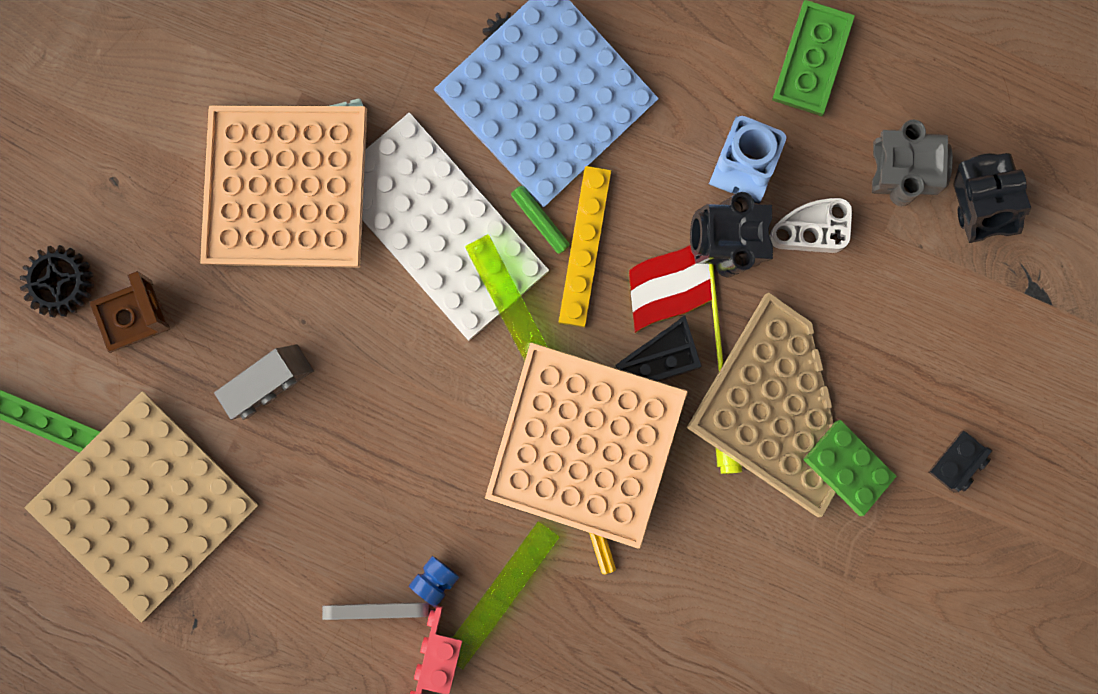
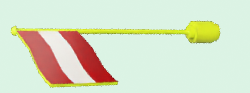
M689 245L681 250L648 259L629 270L635 333L655 322L686 314L712 301L718 369L720 371L723 366L714 265L696 264L691 246ZM715 447L717 467L720 468L721 474L742 472V465Z

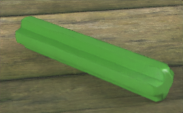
M524 186L517 187L511 193L512 198L558 254L564 252L570 246L569 242Z

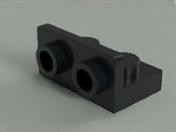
M963 430L928 473L953 493L960 492L961 490L964 492L973 483V474L978 469L980 471L983 470L990 462L991 458L989 455L993 450L982 446Z

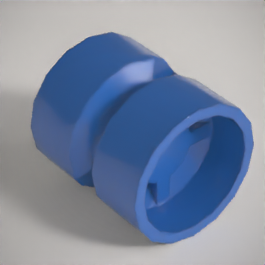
M432 556L423 567L424 573L417 574L409 587L436 608L445 597L444 590L451 589L460 577L444 563Z

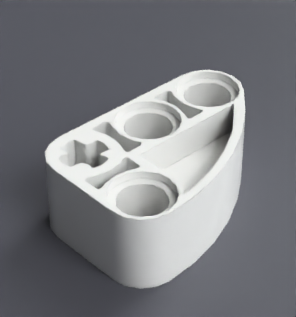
M841 198L822 199L807 203L782 218L771 230L770 240L773 246L779 249L837 253L843 250L850 241L851 205ZM832 208H841L844 212V217L841 219L835 218L832 215ZM778 229L786 230L789 234V240H779L776 236V231ZM805 231L814 233L816 237L814 243H808L804 240L803 233ZM834 234H837L838 239H842L837 245L834 239H830Z

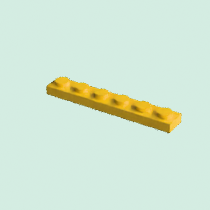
M585 166L559 324L585 328L611 170Z

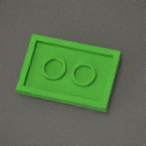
M841 420L836 421L803 459L859 516H864L897 477Z

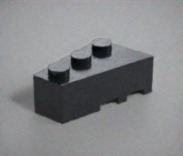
M684 315L617 363L614 368L655 381H662L700 369L702 366L686 316Z

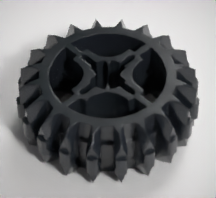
M59 245L56 251L54 247L48 246L47 254L41 249L37 250L39 258L36 259L30 256L29 261L33 264L31 267L24 265L23 269L28 274L20 276V280L27 282V284L20 287L21 291L28 292L24 296V300L27 302L32 301L30 307L34 310L39 308V314L46 315L49 311V316L52 318H56L58 312L61 317H67V309L73 314L77 313L75 305L78 304L84 307L85 302L81 300L83 296L86 298L91 297L86 288L94 287V283L87 281V279L94 276L91 271H86L90 264L87 261L82 262L84 256L80 253L75 255V250L72 248L67 249L65 252V247ZM58 261L69 262L74 268L75 273H63L62 268L58 266ZM47 266L46 275L39 279L42 270ZM57 277L61 278V281L57 282L58 287L52 285L53 282L57 281ZM76 284L71 295L67 297L68 288ZM39 290H51L52 296L56 297V302L45 301Z

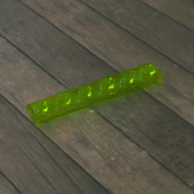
M487 234L464 246L525 362L530 343L533 342L546 347L547 345L491 237Z
M539 521L453 636L455 639L463 640L457 666L462 670L560 538Z

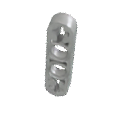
M426 602L322 606L323 620L429 617V603Z

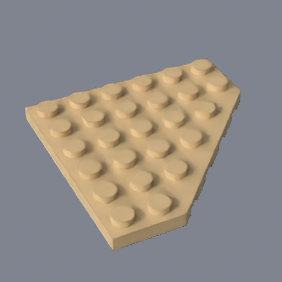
M767 293L762 298L686 428L815 516L822 517L836 492L803 460L834 424L830 410L832 405L828 388L824 385L821 373L823 367L819 351L815 348L812 336L814 330L809 320L772 294Z

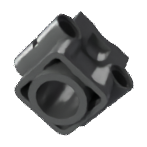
M913 119L905 122L898 131L883 130L880 137L873 141V156L877 169L872 179V193L890 194L891 201L895 205L902 207L910 204L920 194L938 195L949 185L953 155L952 147L948 144V135L926 134L923 123Z

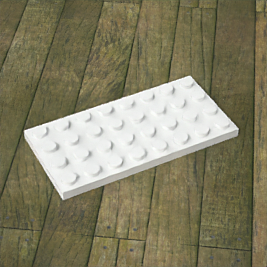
M410 113L405 115L365 150L362 220L468 341L549 272V269Z

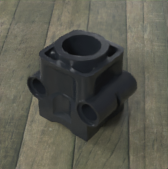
M988 153L961 162L958 166L953 186L959 203L957 209L959 224L962 229H965L968 242H979L996 235L1012 236L1022 234L1026 215H1029L1031 205L1026 193L1027 183L1025 174L1022 169L1016 170L1012 154Z
M738 192L718 205L706 204L698 209L692 217L690 226V246L695 263L716 264L718 273L723 277L729 278L751 267H756L762 262L772 260L773 244L769 237L772 205L754 204V199L746 192Z

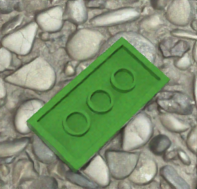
M808 0L803 1L772 101L823 116L855 15Z

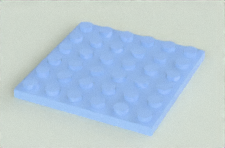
M529 0L434 88V91L542 207H545L585 169V166H588L659 99L570 0Z

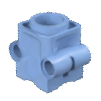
M736 116L709 185L734 194L746 192L752 196L754 203L760 204L785 144V133L748 117ZM744 154L752 156L753 158H755V160L749 159Z

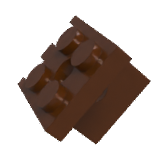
M138 271L127 275L131 286L89 302L109 353L170 330V326L164 318L160 300L157 299L152 285L154 284L152 280ZM122 311H130L132 315L130 323L121 325L118 321L119 314Z

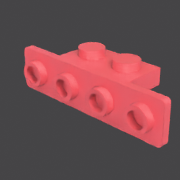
M438 605L436 611H430L427 626L431 627L429 637H424L420 651L425 656L423 664H417L414 680H418L416 691L411 690L410 694H423L424 689L442 694H450L463 640L437 634L444 606Z

